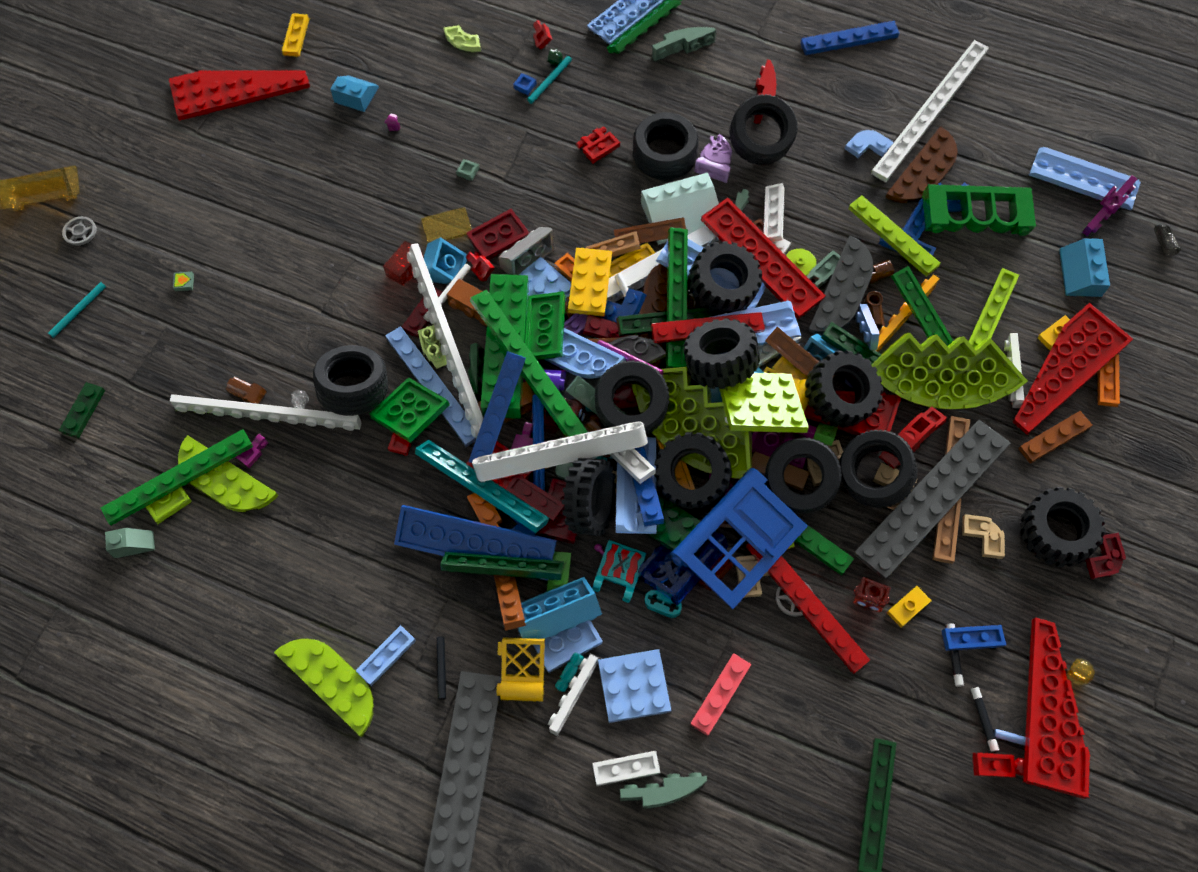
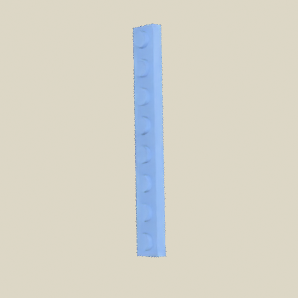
M400 326L385 335L387 341L418 383L449 401L450 406L441 414L463 444L468 447L474 443L476 438L471 434V424L465 417V411L403 328Z

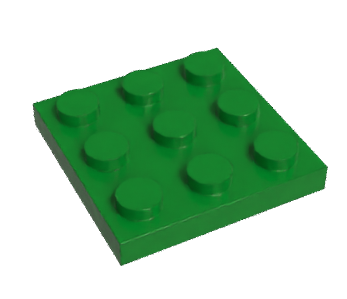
M408 377L369 415L372 420L411 443L450 404L447 399Z

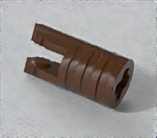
M889 260L873 265L870 283L894 274L893 265Z

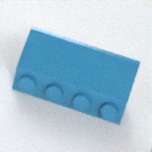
M582 577L521 602L526 626L517 629L521 638L544 639L553 637L566 629H572L585 621L594 620L597 616L602 615L593 589L585 577Z

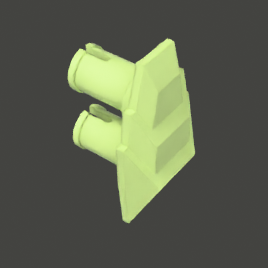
M434 325L418 330L424 355L434 364L436 369L446 366L447 359L441 352V343L435 336Z

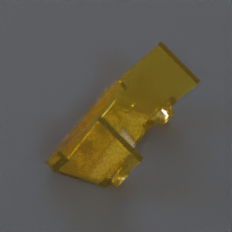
M76 165L0 180V209L13 208V211L24 209L23 205L62 197H66V200L77 198L76 195L80 194Z

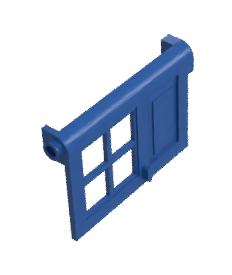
M755 468L748 469L742 478L670 553L673 557L672 561L678 567L688 566L731 609L736 607L807 528V525L764 485L767 479ZM724 520L742 536L729 552L711 536ZM707 539L725 555L712 571L694 555ZM745 540L763 556L750 572L732 556ZM728 559L746 575L733 591L714 575Z

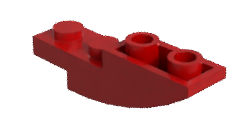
M767 59L765 66L762 65L759 74L761 78H757L755 88H757V95L770 94L775 96L776 74L771 60ZM755 115L754 123L760 124L763 115Z
M931 406L926 412H921L898 435L915 452L927 437L945 423L947 417ZM883 451L879 456L880 459L893 469L900 465L897 457L889 452Z

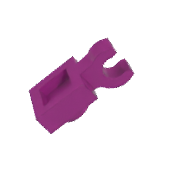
M525 422L522 435L516 434L511 450L533 445V438H530L533 433L532 423Z
M258 434L252 442L254 447L235 458L250 469L262 455L259 450L263 449L268 444V441L261 434Z

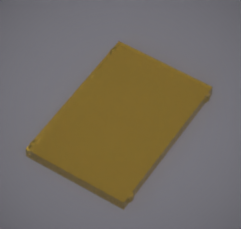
M465 207L421 218L428 243L440 237L444 240H450L466 236V233L472 230Z

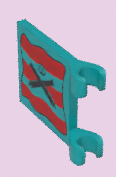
M608 540L592 586L593 591L599 592L603 579L625 586L626 590L622 600L629 603L646 553Z

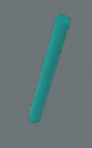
M567 56L527 99L529 103L532 104L572 61L570 56Z
M100 282L48 334L54 338L106 286Z

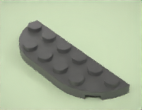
M849 236L824 293L825 298L821 300L809 328L811 333L823 334L831 321L843 329L853 320L859 309V305L872 278L873 260L868 248L853 236Z
M636 335L621 337L608 343L649 364L666 357L665 351L658 343L654 344L653 340ZM566 371V383H564V390H561V395L564 396V399L570 405L578 400L569 394L566 389L577 376ZM582 378L595 388L600 378Z

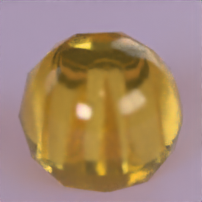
M1076 659L1067 675L1073 683L1086 685L1093 680L1095 672L1093 665L1088 660Z

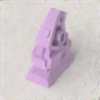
M721 134L717 137L718 141H715L713 136H711L710 143L705 146L700 158L696 160L694 172L698 174L708 173L710 178L727 183L731 168L729 167L732 155L731 146Z

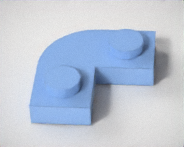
M864 130L857 133L846 144L845 150L859 158L869 148L883 157L894 142L876 131Z

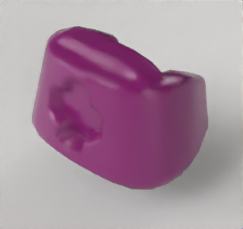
M390 114L385 120L389 131L400 130L397 115Z

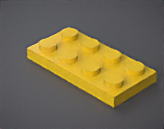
M576 247L568 313L605 317L612 251Z

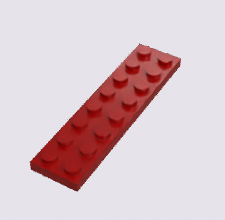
M726 198L701 216V221L720 241H727L728 244L732 242L737 243V246L747 248L746 251L748 253L751 252L755 256L754 260H758L760 264L758 269L762 270V282L780 302L791 301L797 319L801 318L825 298V295L729 198Z

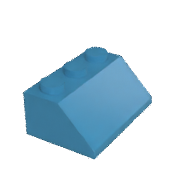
M1082 239L1060 248L1059 253L1066 296L1102 297L1110 286L1103 239Z

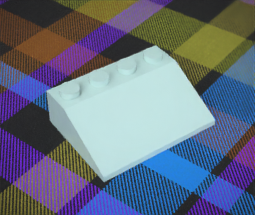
M708 173L641 191V204L649 223L684 217L688 235L706 226L701 221V216L719 204ZM668 239L659 240L657 243L658 245L666 243Z

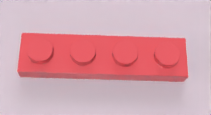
M733 653L690 725L709 736L752 664Z

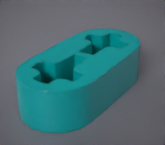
M651 590L645 595L644 603L649 610L670 618L680 615L682 604L679 599L656 590ZM656 596L658 602H655L654 605L650 604V599ZM674 603L678 610L674 609L673 612H670L668 606Z

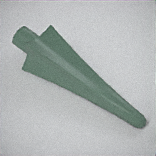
M743 189L741 193H737L735 205L741 211L749 202V191Z

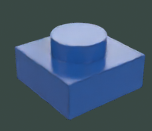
M521 73L513 84L514 89L529 95L536 85V79Z

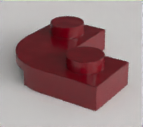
M1119 533L1104 535V540L1099 546L1102 556L1085 560L1091 579L1119 573L1123 560H1126Z

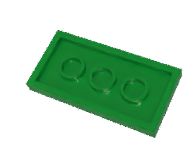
M564 291L528 296L525 344L536 360L562 357L565 315Z

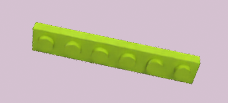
M860 196L849 205V210L926 277L939 267L940 262L865 197Z
M1004 268L1001 269L968 341L974 348L983 340L992 337L1017 282L1018 274Z

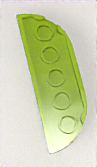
M187 435L179 449L178 464L208 448ZM229 461L189 482L193 487L222 506L237 512H246L256 508L259 510L269 505L279 496L275 491Z
M314 639L294 640L282 645L274 652L360 737L363 736L373 717V695L366 681L330 646Z

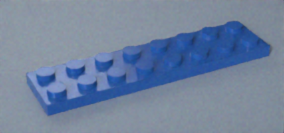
M402 505L394 545L444 556L445 552L553 560L557 540Z

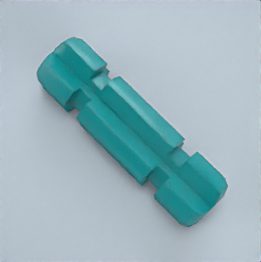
M576 652L572 654L571 662L567 663L560 676L561 679H558L555 685L556 689L561 692L566 691L569 686L568 682L572 681L579 668L578 665H581L584 659L582 655Z

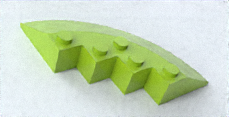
M906 333L871 365L872 367L875 366L878 370L876 373L882 380L880 384L892 393L913 403L927 407L933 406L939 409H965L992 403L1013 393L1028 382L991 338L983 340L974 348L964 336L956 338L947 346L936 334L930 336L920 345L911 333Z
M687 367L661 369L664 371L662 376L669 389V406L663 422L652 432L653 435L664 447H666L665 443L668 440L671 442L675 439L674 436L679 434L684 436L687 432L692 434L698 432L703 433L704 436H710L725 450L731 463L732 478L741 479L744 473L752 468V431H730L729 424L725 422L726 413L723 402H711V388L707 385L705 387L702 385H692ZM632 384L633 393L639 411L642 414L650 405V395L644 387ZM693 453L681 459L688 465L710 474L712 472L709 460L701 454Z

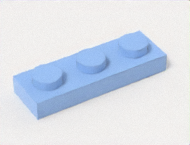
M400 625L363 662L356 672L372 686L415 643V638Z

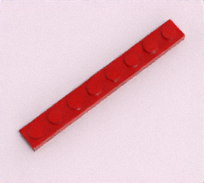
M749 543L746 545V548L759 562L763 556ZM780 556L767 571L768 574L853 674L856 673L870 659L787 561Z

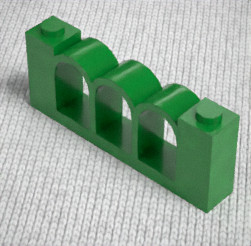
M928 184L922 192L926 231L940 233L946 229L947 231L956 232L965 226L970 231L979 233L990 227L991 230L997 233H1007L1011 230V234L1024 236L1028 235L1036 227L1032 188ZM947 200L961 201L962 221L951 218L948 213ZM971 201H984L985 222L979 221L974 217ZM995 201L1008 202L1010 222H1004L998 217Z

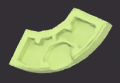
M459 25L443 28L447 40L456 48L469 52L481 51L478 35L465 33Z

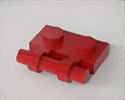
M604 126L600 129L596 128L590 135L583 136L576 143L578 149L584 146L583 153L592 163L620 147L619 140L611 132L604 135L607 132Z

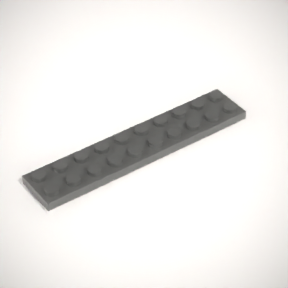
M978 420L854 552V555L886 581L1009 447L1010 442L981 420Z
M461 671L424 872H470L500 697L497 696V683H501V676Z

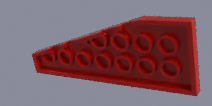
M197 71L169 79L179 121L310 88L306 71Z
M1087 304L1063 326L1013 423L1028 435L1133 341V338L1092 304Z
M1034 618L1031 623L1023 782L1085 799L1089 797L1090 753L1088 747H1085L1083 735L1085 734L1083 727L1079 725L1077 717L1079 712L1071 681L1067 680L1065 672L1067 666L1065 661H1062L1058 632L1054 622Z

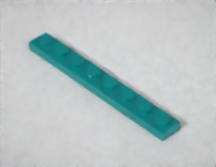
M427 440L416 448L415 454L533 532L537 533L548 524L549 517L492 480L478 481L475 469L432 441Z

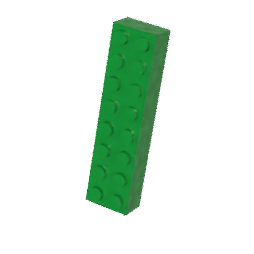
M491 274L489 294L525 343L529 294L528 275ZM488 326L481 396V412L483 417L485 416L506 356L505 350ZM522 374L519 376L505 418L521 419Z

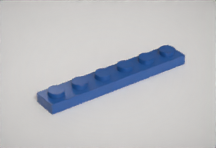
M895 21L801 38V46L805 55L898 38L899 30Z
M507 351L468 462L472 463L478 457L493 453L526 357Z
M644 446L634 448L648 461ZM631 476L644 527L663 524L664 517L653 477L651 476L640 484Z

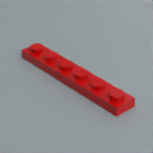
M762 312L652 323L653 342L656 344L684 341L691 332H694L695 328L701 327L703 323L713 322L716 319L739 320L740 323L744 322L751 327L755 333L764 332Z

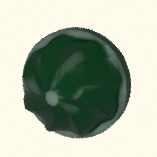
M550 49L547 62L551 63L552 66L559 65L563 61L562 53L557 49Z

